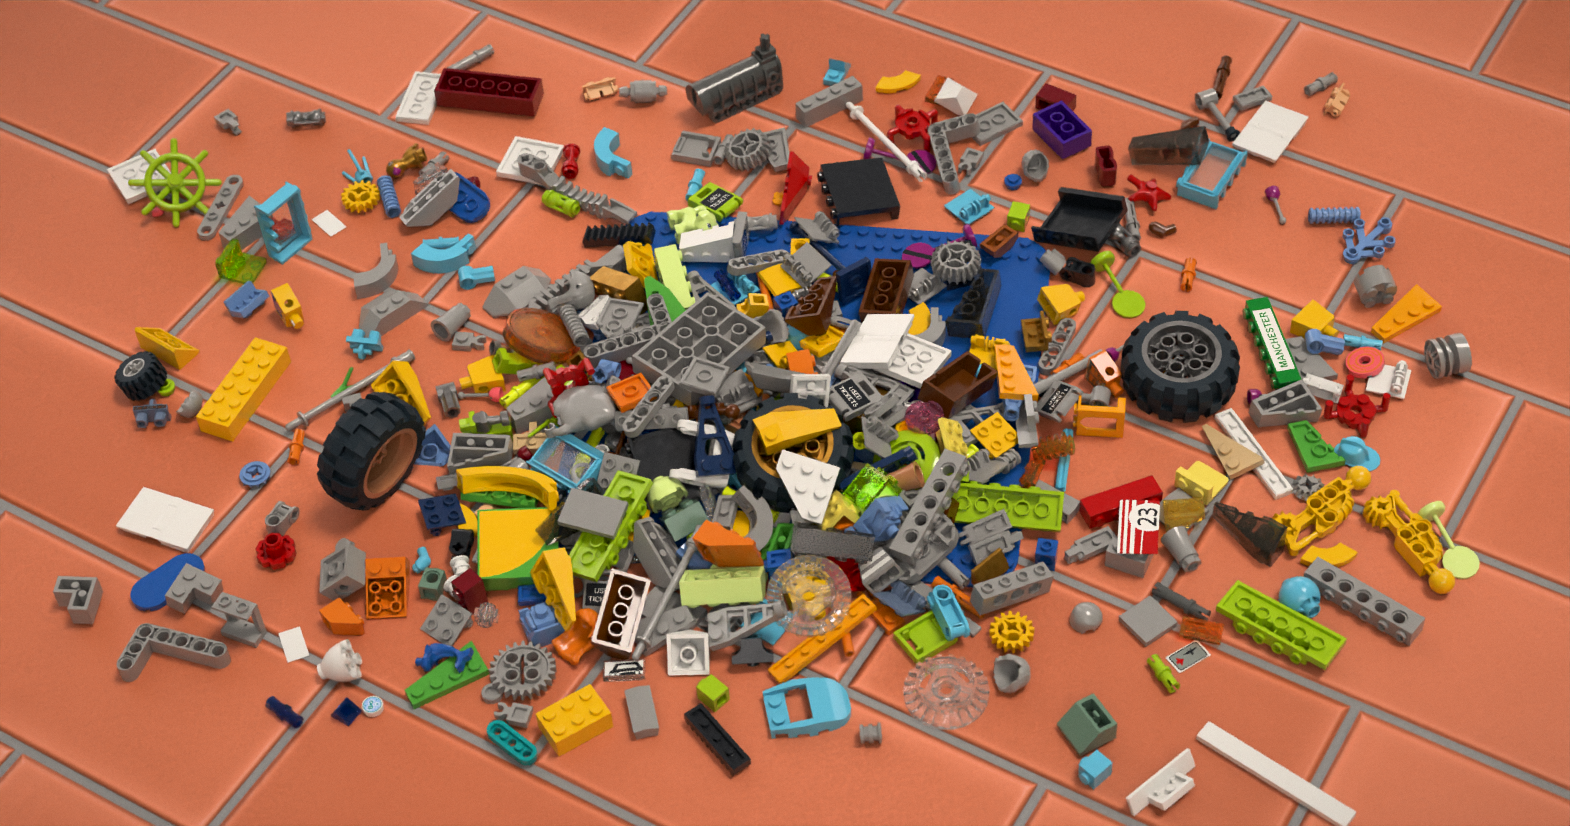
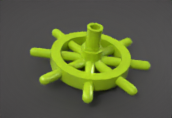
M172 138L170 140L171 153L154 159L145 150L140 151V156L150 165L146 170L144 179H130L128 185L145 187V192L151 202L142 209L141 213L144 216L148 215L155 207H158L163 211L172 213L173 226L179 227L181 212L188 211L196 206L206 215L209 209L200 201L204 195L205 186H220L222 181L220 179H205V174L199 164L208 156V151L203 150L193 159L190 156L178 153L177 139ZM171 162V174L162 166L163 164ZM178 162L186 164L187 166L178 174ZM157 170L165 179H152ZM191 171H194L197 179H184ZM152 186H166L158 195L155 194ZM184 186H198L195 195H193ZM179 192L188 199L187 202L179 204ZM169 193L172 194V204L163 201Z

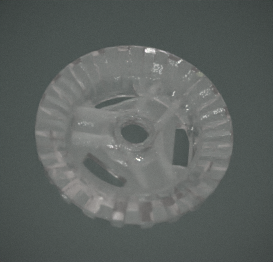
M803 555L786 561L774 572L767 587V604L779 600L784 601L783 594L790 593L793 611H788L787 616L780 617L776 623L783 627L786 632L794 633L799 637L808 636V638H813V636H823L829 631L832 632L844 621L845 616L849 612L851 587L848 578L838 565L824 557ZM807 576L819 577L825 580L826 584L824 585L806 578ZM806 592H812L815 598L812 601H806L803 595ZM828 606L832 609L824 618L817 621L814 619Z
M938 654L936 658L927 657L924 662L921 663L919 661L915 668L908 672V677L904 681L903 697L908 711L916 720L931 728L952 730L965 727L982 715L989 701V686L983 670L977 668L973 661L968 662L962 656L956 658L954 654H949L948 657H942V654ZM957 672L965 675L970 682L967 683ZM930 674L931 677L926 688L919 687L923 679ZM944 687H948L952 690V692L949 694H943L940 690Z

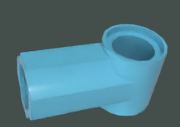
M462 266L458 270L460 287L465 290L473 289L479 283L495 281L493 266L475 269L471 266Z

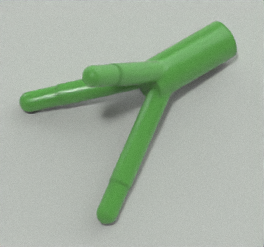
M350 367L342 385L330 396L331 398L350 387L346 386L351 376L353 367Z

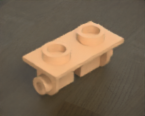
M615 77L604 78L599 82H588L583 85L582 94H584L585 100L591 101L601 98L599 92H603L604 97L616 94L615 92H618V87L615 85Z
M1342 83L1339 88H1334L1330 94L1332 98H1329L1324 106L1326 110L1323 115L1327 112L1331 113L1334 117L1341 114L1344 105L1350 97V92L1343 89L1345 83Z

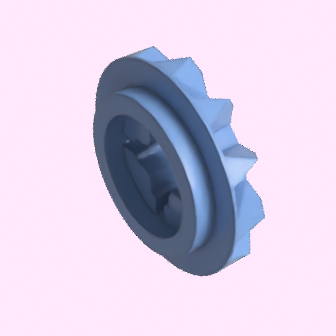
M254 461L246 464L241 469L239 477L244 485H248L250 488L254 485L259 487L261 483L266 484V480L270 478L271 471L266 463Z

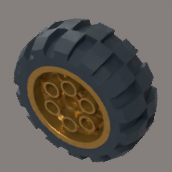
M783 393V399L774 400L772 396L758 403L759 409L757 411L749 410L740 421L741 428L735 432L732 444L734 452L733 461L737 472V479L741 486L744 485L750 490L756 500L764 497L768 505L775 506V511L790 513L791 508H796L781 477L776 471L778 464L776 461H779L782 450L768 455L773 456L764 462L763 457H767L753 419L771 412L834 408L831 405L825 407L824 400L808 395L807 399L798 398V393ZM836 409L835 411L842 427L783 449L840 467L832 494L835 490L839 491L841 482L851 475L852 463L854 462L853 437L850 428L843 422V416ZM811 447L817 448L815 451H809Z

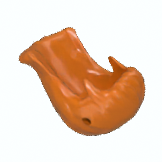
M590 608L579 609L576 612V621L571 629L564 631L551 641L556 652H558L562 659L570 662L571 665H578L582 655L595 647L591 644L599 615L595 610Z

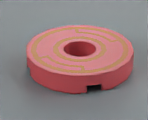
M1374 347L1357 348L1350 352L1346 358V368L1349 374L1356 378L1364 379L1367 376H1376L1385 366L1384 355ZM1365 361H1368V362H1369L1368 364H1361L1362 362H1365Z

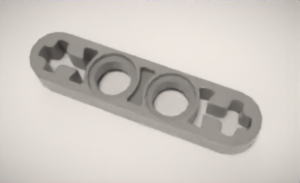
M775 250L733 258L728 262L727 272L734 276L760 272L768 267L784 263V255L787 253L790 255V253L786 250Z
M1062 319L1054 331L1052 342L1049 343L1048 350L1043 352L1038 363L1039 372L1042 375H1050V372L1059 365L1076 332V322L1073 319ZM1057 338H1063V339H1065V341H1064V342H1058V341H1056V339H1057ZM1057 351L1059 354L1051 355L1049 352Z
M663 375L659 377L624 421L623 430L627 437L634 438L639 436L674 391L675 385L670 376ZM652 397H659L657 401L650 402ZM648 411L645 416H639L640 412Z

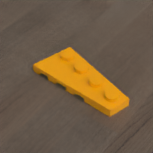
M1416 284L1372 326L1371 333L1379 340H1383L1384 344L1441 312L1442 306Z
M995 344L994 357L996 370L998 371L999 399L1024 400V394H1032V400L1038 401L1039 395L1013 345Z

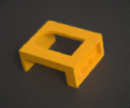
M1079 395L1078 403L1074 404V415L1077 416H1073V427H1077L1076 435L1123 438L1126 398H1118L1117 407L1081 405L1082 395ZM1086 417L1116 419V429L1085 427L1080 421Z

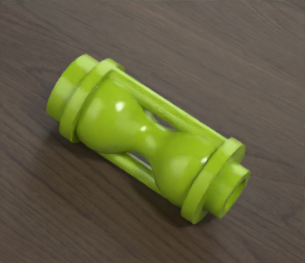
M546 190L542 195V203L546 207L555 209L569 217H574L580 212V203L577 200H573L554 190Z

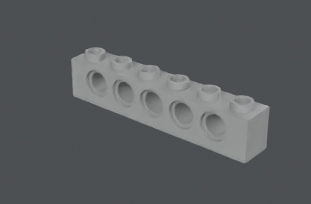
M944 449L889 547L894 558L911 565H915L916 561L921 559L926 543L931 541L935 527L941 523L942 514L951 504L953 494L958 492L963 476H966L969 472L970 466L966 456ZM926 522L924 525L919 526L920 523Z
M1317 557L1304 572V577L1311 579L1318 586L1320 595L1325 599L1341 606L1344 610L1353 613L1361 620L1367 621L1399 642L1410 646L1423 630L1425 622L1423 616L1320 557Z

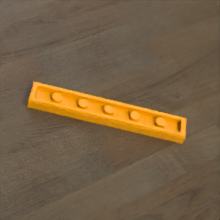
M863 593L767 669L769 674L779 684L787 682L877 610L876 605Z

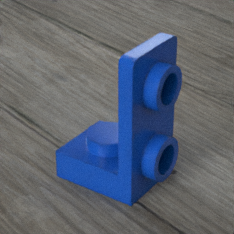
M791 548L768 551L767 560H764L765 572H769L770 584L773 583L776 590H780L779 571L793 569Z

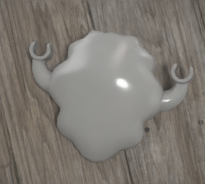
M592 377L593 381H589V385L575 386L564 390L553 402L554 415L557 416L558 425L561 427L556 428L554 423H549L550 429H544L547 438L565 436L570 433L587 430L593 431L612 422L615 419L614 412L617 411V406L607 393L606 383L595 382V379Z

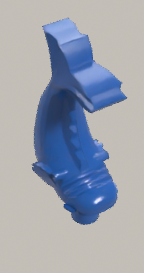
M441 643L427 644L423 658H416L415 664L416 666H421L424 671L429 672L433 665H438L440 659L444 657H457L455 668L460 673L464 670L465 663L472 659L474 651L472 648L459 651L450 645Z

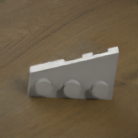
M1302 336L1285 339L1302 380L1306 377L1307 373L1330 381L1337 380L1338 374L1319 354H1312L1307 350L1306 340Z

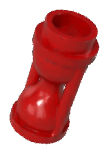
M570 143L563 147L566 161L563 163L561 172L565 178L574 179L579 173L578 164L575 160L580 155V147Z

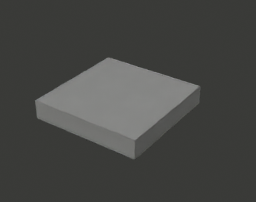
M695 356L681 378L679 387L705 396L713 395L716 398L731 372V367Z
M1148 596L1119 616V621L1146 647L1175 628L1178 623L1151 596Z

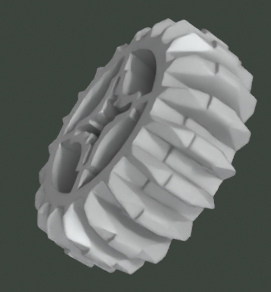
M747 128L744 132L740 131L739 134H734L735 137L729 138L730 142L726 143L727 147L724 149L726 160L731 167L741 171L745 169L749 171L751 168L756 169L758 165L762 166L761 163L767 162L766 158L770 157V152L772 151L771 142L767 135L760 129L755 130V128L751 131Z
M955 240L953 243L947 241L946 245L941 244L940 247H936L931 260L933 274H936L937 278H941L942 282L947 280L949 284L951 282H956V284L963 282L965 284L966 280L971 281L973 277L977 276L981 264L979 251L975 249V246H971L970 243L964 244L963 240L960 243Z

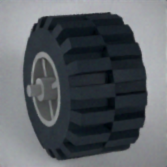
M148 351L138 352L127 358L114 375L115 383L132 401L144 400L154 395L155 392L160 390V387L164 385V381L167 379V371L153 353Z

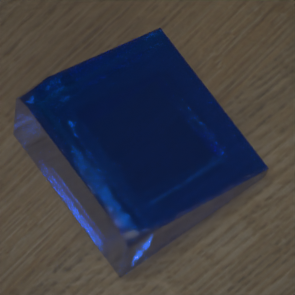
M346 697L331 716L349 726L362 710Z

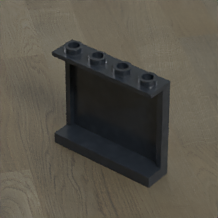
M882 157L820 164V172H817V179L822 184V194L826 196V205L830 207V217L834 219L836 226H839V220L843 217L889 212L892 220L899 219L900 204Z
M1060 187L1058 190L1060 198L1058 204L1041 227L1032 226L1031 230L1035 242L1099 252L1128 211L1125 196Z
M665 428L634 438L628 437L627 443L624 444L627 455L631 454L632 459L640 460L637 475L649 478L652 482L658 476H669L671 469L684 468L695 471L694 452L696 436L683 434L677 428ZM682 483L688 492V496L685 497L684 495L681 498L682 500L689 498L701 501L718 495L717 488ZM646 495L644 500L647 503V509L651 510L650 515L655 514L648 503Z

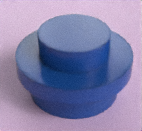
M1009 174L1005 177L1004 184L1009 190H1017L1022 184V178L1017 174Z

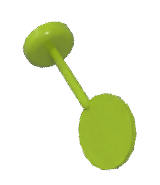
M1111 251L1097 254L1090 263L1095 266L1096 272L1106 270L1119 291L1112 300L1114 311L1124 318L1140 316L1145 310L1144 298L1135 291H1123L1109 268L1115 261L1114 254Z

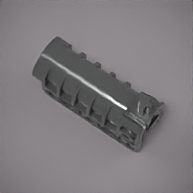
M761 34L760 45L755 47V51L751 52V56L686 86L688 101L702 116L708 114L714 123H719L778 95L783 90L782 65L776 54V49L770 44V35Z

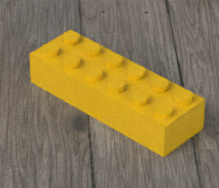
M255 337L197 414L196 419L200 430L233 442L291 363L287 347Z

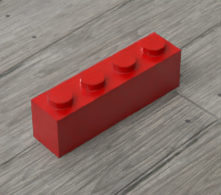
M1153 475L1080 499L1079 512L1089 529L1100 527L1106 523L1119 520L1120 500H1157L1161 502L1163 491Z

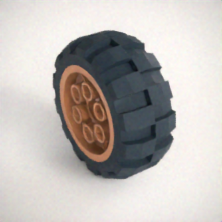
M384 392L367 394L365 399L360 398L353 403L350 409L343 413L335 423L336 426L328 434L323 444L324 449L318 458L317 467L319 471L317 472V477L322 488L329 496L350 509L369 510L371 507L376 508L383 504L387 497L392 496L400 488L404 479H407L423 448L422 441L425 439L426 429L417 409L396 395Z

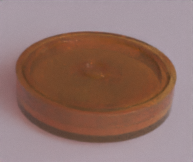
M516 309L508 315L503 328V337L509 347L519 355L537 363L546 364L554 361L555 365L564 364L574 355L577 347L574 345L561 317L542 309Z

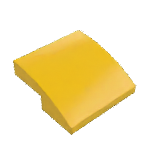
M781 264L768 267L758 273V276L774 297L788 291L793 293L794 290L803 288L780 266Z

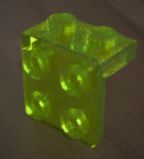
M233 238L225 246L224 251L215 262L220 278L245 284L247 281L254 283L267 264L266 258L243 253L239 240Z
M867 463L851 484L848 485L844 491V496L866 511L885 487L896 496H899L903 490L897 486L899 481L893 476L888 475L880 467L876 469Z

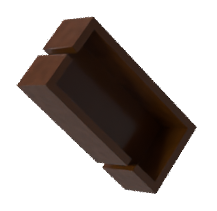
M967 351L937 371L935 375L933 374L924 380L918 399L943 417L949 419L992 389L998 371L984 362L976 378L981 360Z

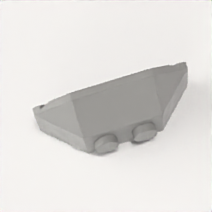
M452 169L439 175L408 203L399 218L407 227L432 225L457 202L460 178Z
M522 266L494 284L482 307L493 318L519 314L529 307V300H532L536 293L539 295L542 289H548V285L551 284V278L540 269Z
M389 289L361 307L359 329L365 332L364 338H369L370 331L372 330L379 331L381 336H383L429 305L416 293Z
M747 361L744 364L757 388L762 389L763 393H768L771 396H774V393H779L782 398L783 393H790L791 374H805Z
M647 517L634 522L633 550L652 583L667 588L681 561L675 555L678 548L670 534L659 524L655 523L654 519ZM678 583V585L676 586V588H675L674 591L680 589L679 583Z

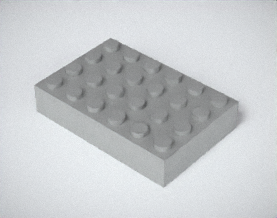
M707 292L632 355L633 372L636 374L642 373L645 379L652 384L663 375L670 376L675 385L671 396L685 405H695L699 402V397L705 395L679 387V382L693 358L696 356L731 367V374L766 343V327Z

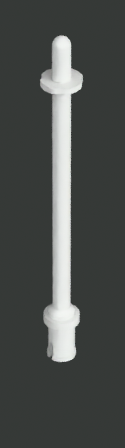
M851 102L846 103V107L851 111L850 117L855 120L859 119L906 165V171L909 174H912L919 182L923 181L920 176L924 180L927 178V173L920 168L919 163L911 161L863 114L864 109L862 106H855Z

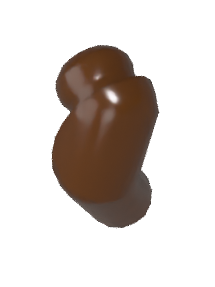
M1195 116L1183 121L1180 132L1185 136L1190 135L1192 127L1199 124L1198 117Z
M1151 222L1149 224V230L1159 237L1177 232L1175 224L1164 226L1159 222Z

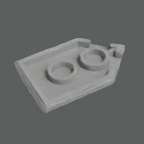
M608 298L596 324L607 339L626 333L634 327L644 303Z

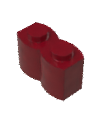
M1109 145L1098 146L1095 151V170L1098 173V181L1103 187L1116 184L1117 162L1113 158L1114 152Z

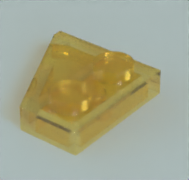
M1203 498L1163 500L1166 532L1178 526L1187 528L1192 523L1205 519Z

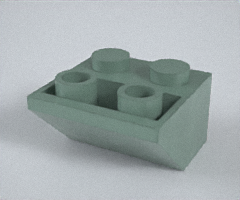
M686 498L678 503L679 507L675 509L669 508L661 513L662 516L658 519L673 541L676 542L692 533L696 525H702L705 520L709 521L699 501Z
M1094 693L1075 702L1057 723L1058 728L1079 756L1115 739L1117 734L1116 721Z

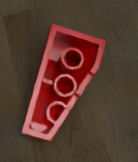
M791 151L787 165L779 225L785 223L807 193V187L811 186L812 175H809L810 167Z

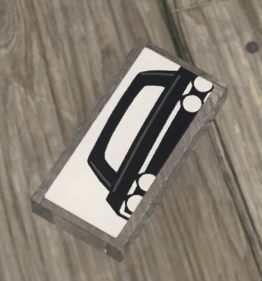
M633 659L604 661V682L645 680V659H638L637 661Z

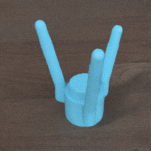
M348 149L347 152L358 170L355 173V179L344 171L342 174L353 183L354 181L360 183L361 180H364V183L372 182L373 177L370 174L366 158L362 157L365 170H363L351 150Z

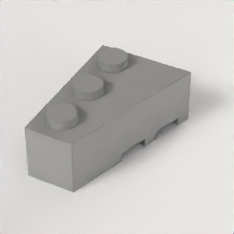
M453 433L447 465L449 473L453 474L456 473V469L469 467L501 466L510 461L513 454L511 436Z

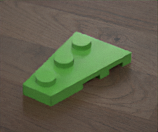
M1307 420L1288 424V432L1307 473L1345 465L1346 460L1334 452V448L1321 438V434Z

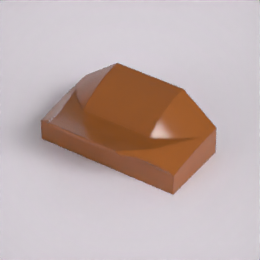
M1004 224L979 244L980 248L991 256L1000 258L1013 247L1018 238V232Z

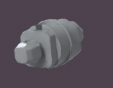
M636 80L630 82V88H627V86L619 88L620 97L630 96V101H635V103L656 101V95H667L666 86L659 85V87H656V81Z

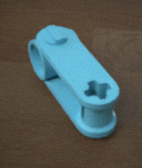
M946 585L935 586L933 592H929L927 601L946 639L952 641L954 638L961 636L964 638L969 637V624L953 591Z

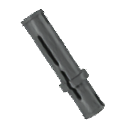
M1160 582L1154 585L1161 589V591L1153 588L1152 594L1163 598L1184 610L1185 614H1191L1204 623L1209 619L1203 616L1202 613L1210 617L1211 611L1196 604L1195 600L1187 599Z

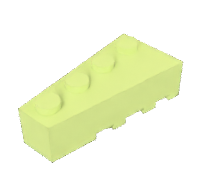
M676 244L655 248V267L659 274L660 283L669 288L684 309L687 310L695 303V298L691 297L689 293L692 292L690 281L686 282L685 279L687 277V270L681 264V261H683L681 250H677Z

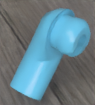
M426 547L417 549L419 558L412 565L415 573L424 571L431 564Z

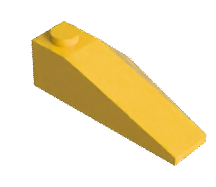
M392 361L371 384L374 392L392 393L415 407L425 425L431 419L417 375L408 362Z
M834 408L771 412L753 419L767 456L842 427Z
M564 547L543 551L531 569L530 574L540 594L544 593L546 596V604L553 606L554 615L563 629L569 631L576 621L571 558Z

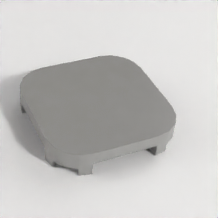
M920 489L902 490L898 493L909 508L908 511H902L901 523L897 527L898 529L901 528L920 494ZM943 513L941 523L935 527L931 541L926 543L921 559L917 560L915 565H911L892 556L889 547L894 538H890L887 541L870 542L863 536L864 546L867 550L882 547L902 568L905 574L898 578L897 581L900 580L907 585L916 583L952 552L959 539L957 528ZM926 522L920 523L919 526L924 525Z

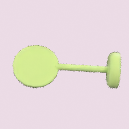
M1435 501L1427 504L1419 510L1418 514L1429 522L1435 521L1450 547L1442 558L1444 569L1451 571L1454 577L1458 579H1467L1474 576L1479 569L1480 562L1478 556L1467 547L1455 546L1439 520V517L1445 512L1444 503L1442 501Z

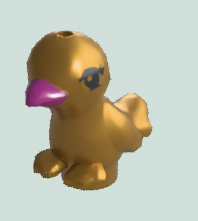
M418 143L409 147L401 159H393L387 164V174L392 178H398L407 169L423 168L422 163L427 161L424 149H419Z

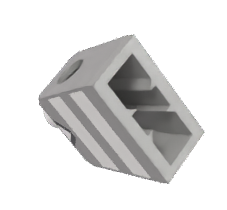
M882 547L868 549L865 553L866 557L858 564L862 583L872 594L881 592L905 574L902 568Z

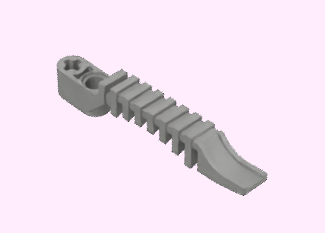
M524 153L517 158L519 171L522 176L544 185L546 190H554L557 193L579 201L583 211H589L591 215H597V218H604V220L615 218L628 225L633 217L637 216L635 210L613 198L610 199L611 206H609L606 194H603L601 197V194L597 193L594 196V192L590 191L588 194L584 188L580 191V186L578 185L573 188V182L571 181L566 184L565 177L561 176L559 178L546 161L539 157Z
M618 245L596 262L586 259L584 265L578 264L575 270L571 269L568 275L564 274L562 279L555 280V284L548 285V289H542L539 295L536 293L533 296L534 298L529 300L528 309L511 321L515 329L514 332L519 335V332L528 330L526 327H528L530 320L537 319L542 321L545 319L538 312L540 310L549 317L553 314L549 310L547 301L565 294L570 289V285L565 286L564 283L571 278V272L580 271L590 277L603 266L620 272L625 271L627 265L623 246ZM529 319L526 327L519 324L521 321L525 320V323ZM518 325L523 327L524 330H518Z

